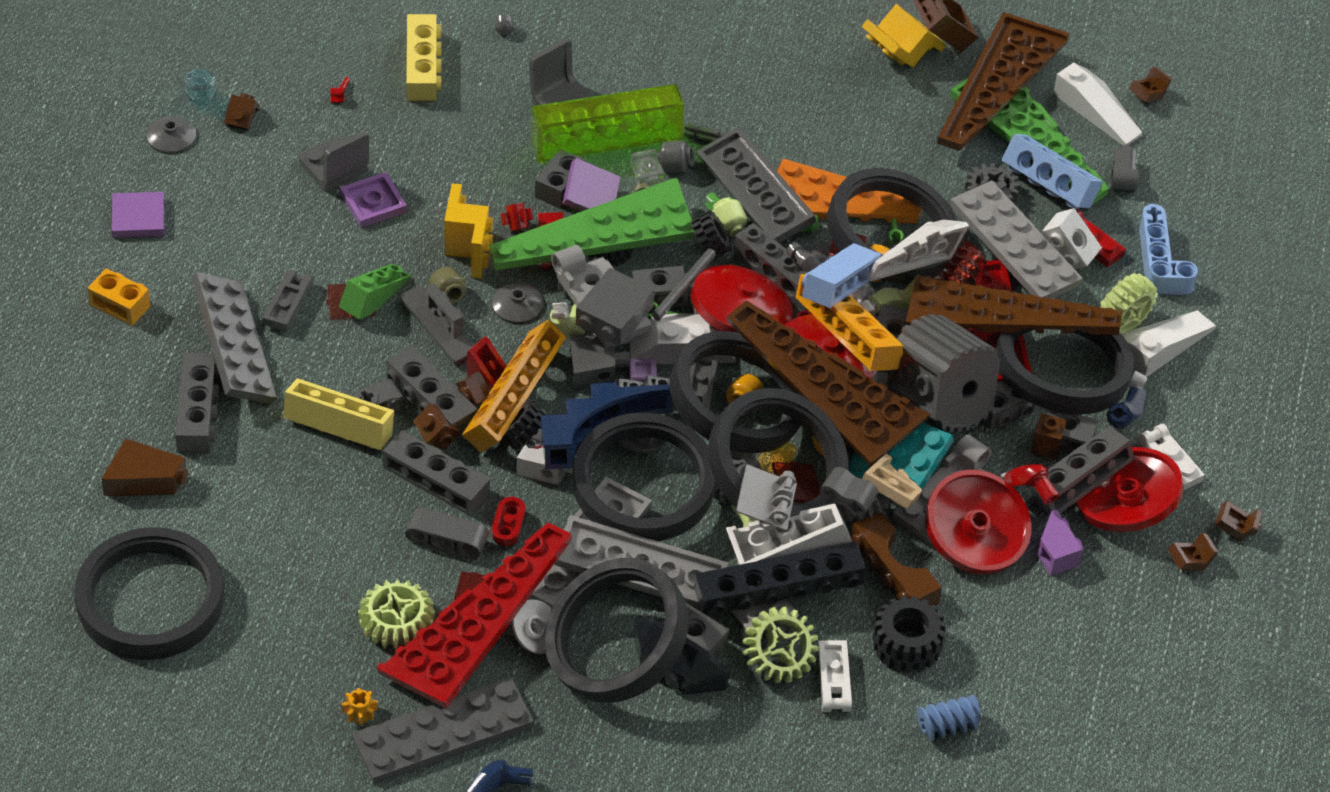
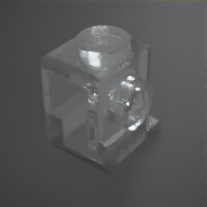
M655 149L631 154L630 172L636 185L644 183L651 187L664 182V171L656 156Z

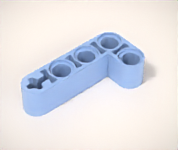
M1156 204L1145 206L1139 227L1145 276L1154 283L1158 294L1188 295L1192 293L1198 274L1197 266L1189 261L1171 260L1166 212L1161 206Z

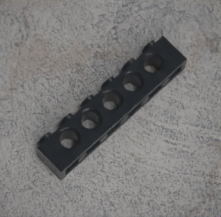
M855 541L695 573L694 590L703 614L706 616L720 615L737 609L746 610L751 606L774 604L791 598L800 599L806 595L816 593L825 594L835 589L854 588L864 584L866 568Z

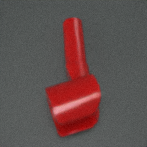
M349 77L344 78L339 88H330V102H344L345 90L350 82Z

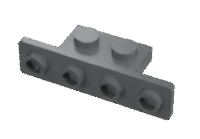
M433 284L426 287V290L423 286L419 285L400 294L401 302L453 364H458L467 359V351L473 346L463 335L464 316L459 308H455L450 303L449 297L444 291L441 292Z

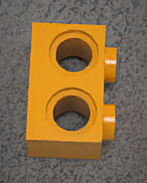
M107 268L87 288L90 306L131 326L151 306L148 288Z

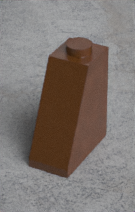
M125 438L101 478L103 494L106 496L176 494L180 485L186 483L189 471L186 469L185 457Z

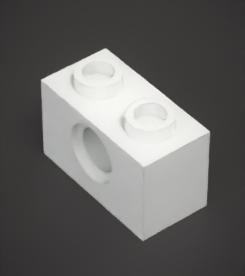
M1075 208L1056 213L1042 231L1051 245L1074 269L1088 266L1102 248Z

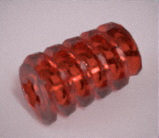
M964 240L962 242L963 247L960 246L957 249L958 255L954 254L951 258L952 263L945 265L946 271L940 272L939 280L956 281L970 285L966 279L974 281L976 276L972 271L980 273L982 269L978 263L987 264L988 261L975 245Z

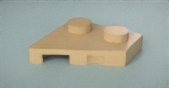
M885 454L865 472L862 479L872 482L880 493L892 499L895 504L908 509L919 499L922 489L909 478V475L903 469H899L897 472L890 464L893 458Z

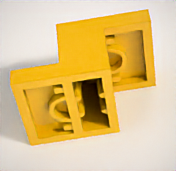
M897 4L894 5L878 26L868 19L861 26L868 32L866 37L882 48L885 54L902 66L907 63L913 68L928 49L931 50L934 47L942 52L947 46L946 43L930 32L918 19Z
M452 183L444 219L445 255L471 258V278L482 279L483 269H488L490 254L487 253L490 250L489 245L493 244V235L489 234L492 233L493 217H489V206L466 204V195H462V184Z

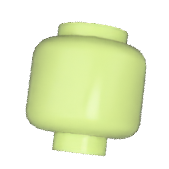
M727 197L713 205L712 212L715 213L716 217L718 216L720 223L724 226L723 228L731 237L744 230L743 227L747 224L748 217L738 200Z

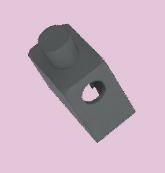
M570 335L569 354L573 390L590 388V384L615 382L616 368H630L629 352H614L613 346L605 348L599 338L595 336Z

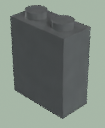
M609 268L576 307V325L621 347L653 308L654 289Z

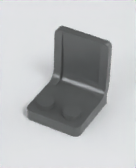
M564 38L531 56L529 59L532 103L560 129L565 130L599 111V100L582 86L573 75L572 42Z
M362 131L346 140L339 136L300 154V165L326 193L368 172L369 135Z

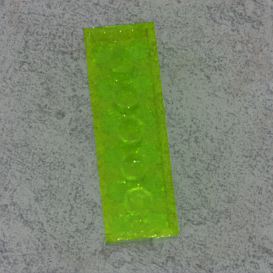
M677 84L531 106V143L537 162L551 160L559 149L580 156L682 139L684 102Z

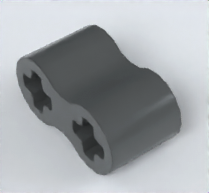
M842 467L834 468L820 488V493L826 500L844 506L857 516L865 515L879 494L877 487L872 482L857 478Z

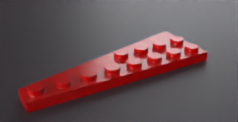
M546 523L524 542L525 545L512 556L508 555L502 560L503 564L490 574L488 572L484 575L481 583L471 591L469 589L440 612L438 614L439 617L425 629L421 628L412 641L404 647L401 645L395 650L396 654L384 664L380 663L377 666L378 674L447 709L572 541L571 533L551 523Z

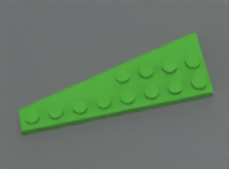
M968 79L950 90V97L957 101ZM1026 86L987 124L988 127L1009 143L1014 134L1028 135L1102 180L1094 169L1091 170L1083 161V155L1072 148L1069 138L1067 136L1064 137L1059 132L1058 125L1040 103L1037 104L1033 100ZM1051 168L1050 171H1049V174H1050L1051 176H1052V174H1053L1052 168ZM1071 180L1069 181V184H1068L1069 189H1071V187H1072V181H1071ZM1104 181L1092 205L1108 195L1109 187Z
M674 178L489 246L491 259L496 271L551 262L552 253L574 245H578L582 249L584 256L694 239L695 235L678 179Z

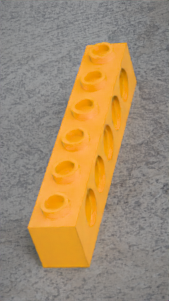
M800 274L795 298L870 371L898 369L900 358L903 355V345L851 295L831 308L803 298L804 287L802 286V281L805 274Z
M549 320L529 331L486 397V400H484L463 432L462 436L480 453L500 442L566 339V336Z

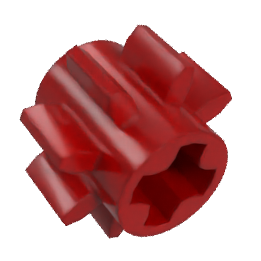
M524 202L505 206L506 213L500 214L503 226L509 225L510 231L529 228L528 221L533 220L531 208L525 209Z

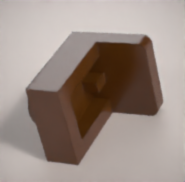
M1152 67L1146 79L1132 81L1129 90L1135 93V97L1142 102L1161 100L1172 79L1157 67Z
M240 93V96L232 94L223 123L228 126L249 130L255 110L259 111L260 105L254 100L255 97L245 93Z
M475 372L456 382L458 391L473 405L486 400L485 397L490 393L480 372Z
M432 403L413 420L426 444L439 449H445L460 434L457 427L448 424L438 405Z
M1041 414L1035 430L1031 453L1057 460L1066 420Z
M1227 500L1220 506L1215 525L1241 542L1250 535L1254 536L1259 531L1262 511L1257 508L1248 514Z
M1201 533L1193 543L1174 542L1168 549L1180 570L1204 571L1218 554V550L1207 533Z

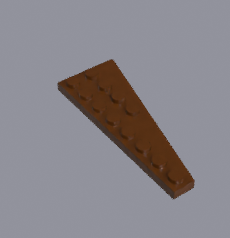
M746 300L727 316V322L799 395L816 404L828 415L842 438L870 467L930 418V414L926 410L923 411L910 403L909 399L904 396L901 398L888 390L886 385L875 382L864 375L863 371L833 353L826 352L818 347L816 342L808 341L797 334L796 330L782 325L774 320L772 315Z

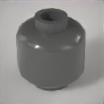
M683 140L666 141L662 144L660 151L656 152V162L667 174L685 173L694 164V151Z

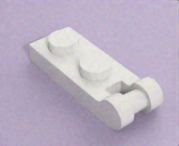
M1165 424L1155 426L1151 432L1147 430L1139 434V441L1144 448L1160 451L1176 462L1182 474L1184 490L1203 482L1205 474L1172 438ZM1159 440L1161 444L1158 445L1155 441Z
M847 640L819 641L818 655L822 712H831L832 709H842V712H851L852 698ZM831 693H841V698H832Z

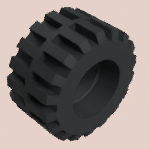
M901 596L897 601L894 598L889 600L888 605L884 604L880 612L877 613L873 648L874 651H877V657L880 660L885 659V665L888 667L891 665L895 666L894 670L906 669L907 673H912L913 669H917L918 672L923 671L925 666L931 667L934 664V660L937 661L940 657L946 623L943 622L944 617L942 613H937L938 608L935 605L930 606L929 601L925 599L920 601L915 596H912L911 599ZM912 631L918 634L919 637H906L898 632Z

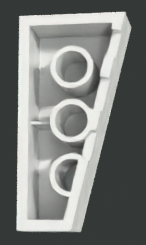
M836 504L800 511L799 515L790 517L787 531L766 523H760V521L750 522L749 526L737 529L736 526L726 528L739 564L852 542Z

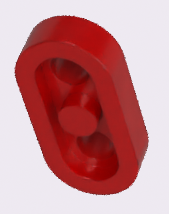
M506 497L500 501L492 525V539L498 545L511 546L518 541L526 510L525 503L521 499Z

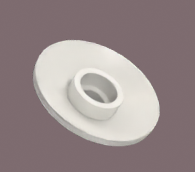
M539 600L526 601L512 620V628L516 639L526 650L535 654H546L545 630L552 608Z

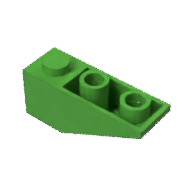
M389 264L347 281L339 308L357 319L374 314L410 280L411 275L404 272L400 266Z

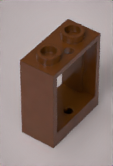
M913 0L927 29L959 52H963L979 38L962 5L955 0Z

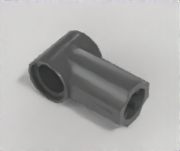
M1122 145L1114 151L1110 189L1136 192L1138 182L1136 151L1131 146Z

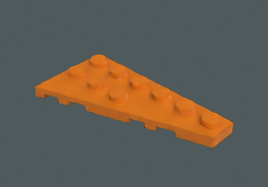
M782 159L777 170L813 214L817 215L818 219H827L832 196L840 184L847 178L787 159ZM884 191L860 193L847 202L846 208L847 217H860V221H870V218H881L886 222H891V219L895 218L897 223L917 224L923 211L908 199Z

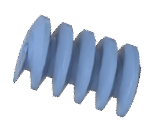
M973 694L968 699L960 697L957 701L954 699L948 700L947 704L942 701L938 702L936 707L933 704H928L925 709L921 706L917 708V719L920 729L927 735L930 741H934L935 732L938 733L941 739L945 738L946 729H948L951 736L956 735V727H959L961 733L965 734L968 724L973 731H977L978 722L981 717L978 700Z

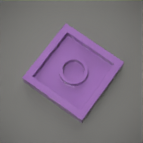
M575 158L571 163L562 204L582 212L615 200L620 176Z
M386 172L340 187V195L360 228L407 212L406 203Z
M164 192L112 194L113 238L164 236Z

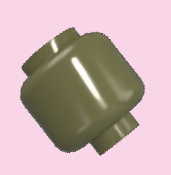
M442 267L436 270L429 279V286L435 284L441 292L444 291L452 305L459 302L466 293L467 286L465 280L454 268Z

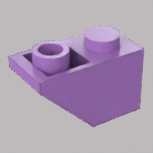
M1057 509L1051 511L1038 551V557L1050 576L1079 566L1083 553L1081 541L1075 538L1070 530L1068 521L1061 517Z

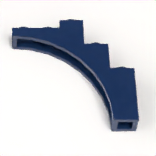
M617 382L590 384L591 398L567 399L566 414L541 415V438L545 470L573 468V458L584 438L594 428L609 419L631 413H672V398L669 384L618 387Z

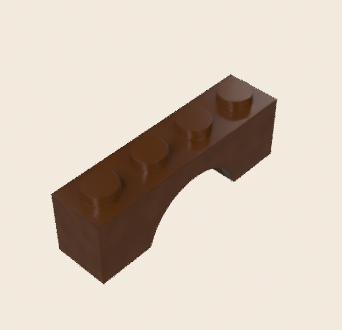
M882 512L874 513L871 518L865 517L861 521L853 523L850 537L852 542H857L858 548L865 557L869 568L876 571L884 587L891 590L897 601L901 596H906L907 599L915 596L918 597L917 600L922 601L925 599L929 601L930 606L939 604L942 587L927 568L906 567L898 563L891 556L889 550L893 546L896 529Z

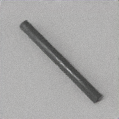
M707 249L652 313V317L655 320L660 321L693 283L698 274L716 256L714 250Z

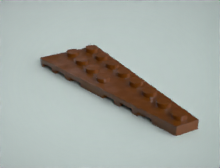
M1003 12L938 136L937 144L961 151L1068 43L1070 33Z
M916 276L905 325L910 326L911 321L914 319L919 321L921 316L925 315L928 317L929 314L937 316L938 314L949 318L964 329L976 328V330L982 332L1019 333L1020 329H1035L1036 333H1044V329L1060 330L1061 334H1070V332L1075 330H1082L1088 334L1119 335L1122 311L1090 306L1084 303L1038 297L1032 294L1026 295L1008 290L991 289L980 285L974 286L956 281Z

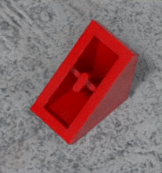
M485 336L467 351V376L480 372L491 391L507 366L489 338Z

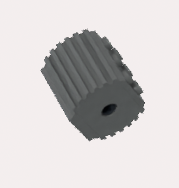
M929 314L928 317L924 315L920 317L919 321L917 319L912 320L910 326L905 325L902 328V333L897 338L903 345V355L900 358L898 369L888 370V389L901 398L904 396L909 399L910 403L919 409L926 410L930 414L929 420L949 432H954V430L962 432V428L969 430L971 425L975 427L979 425L980 420H986L989 412L994 407L1000 369V358L997 356L998 350L942 315L937 314L935 316Z

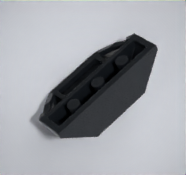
M637 614L634 618L633 636L640 665L656 647L663 632L664 624L656 619L642 617ZM686 638L679 658L661 680L666 682L670 688L679 690L685 695L726 690L729 686L730 670L724 665L721 666L717 659L701 646Z

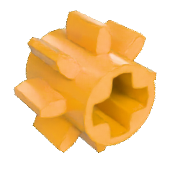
M357 688V690L345 694L346 702L342 703V713H347L348 722L353 721L362 725L369 719L374 720V711L378 710V701L372 700V691L367 692Z

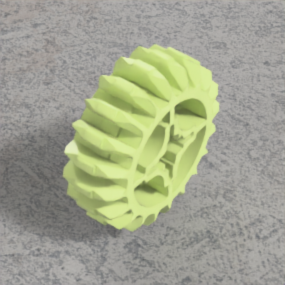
M1134 273L1126 276L1123 281H1118V284L1112 287L1111 291L1106 294L1105 299L1101 301L1100 307L1122 311L1119 332L1124 334L1136 329L1147 318L1148 313L1152 311V306L1156 303L1157 288L1146 276Z
M398 578L392 584L387 580L384 586L375 584L374 591L367 590L366 597L362 598L358 611L360 627L364 630L366 638L372 637L374 645L382 642L384 649L389 644L393 645L395 650L399 645L403 644L406 646L416 637V633L421 628H427L433 623L435 618L432 598H429L427 590L421 591L419 584L411 586L409 579L404 584L400 583Z
M775 607L769 609V614L762 611L759 613L760 619L753 618L751 620L753 627H748L745 630L751 636L743 639V644L750 645V648L744 650L743 654L752 655V659L747 664L749 666L755 663L758 665L754 671L757 675L765 671L764 680L766 681L773 675L774 682L777 684L781 682L782 677L786 683H790L793 677L800 679L802 671L809 672L811 668L808 663L816 661L815 656L810 653H815L819 650V647L816 645H811V642L818 640V636H810L809 632L814 629V626L809 625L805 627L806 616L801 617L799 620L796 619L798 615L797 610L791 611L789 616L787 607H782L779 613ZM774 623L784 624L790 627L794 633L786 634L780 627L776 628ZM764 629H766L768 646L762 651L761 636ZM790 639V642L786 643L784 648L771 651L776 646V643ZM797 640H799L801 650L799 658L796 661L794 659L796 655L793 650V645ZM775 656L782 663L785 662L787 667L776 666L768 661L767 658Z

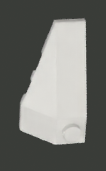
M1072 63L1057 73L1053 95L1121 145H1130L1142 136V131L1106 83L1099 77L1076 63Z
M952 220L927 222L876 260L867 279L873 281L951 259L969 227L968 223Z
M1197 310L1125 332L1122 336L1126 339L1132 350L1134 370L1148 377L1215 330L1216 325Z

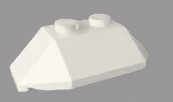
M665 314L660 321L652 317L650 319L652 331L630 340V359H656V364H674L680 352L691 340L700 335L720 330L710 325L700 314ZM709 356L718 358V363H735L736 360L733 356Z

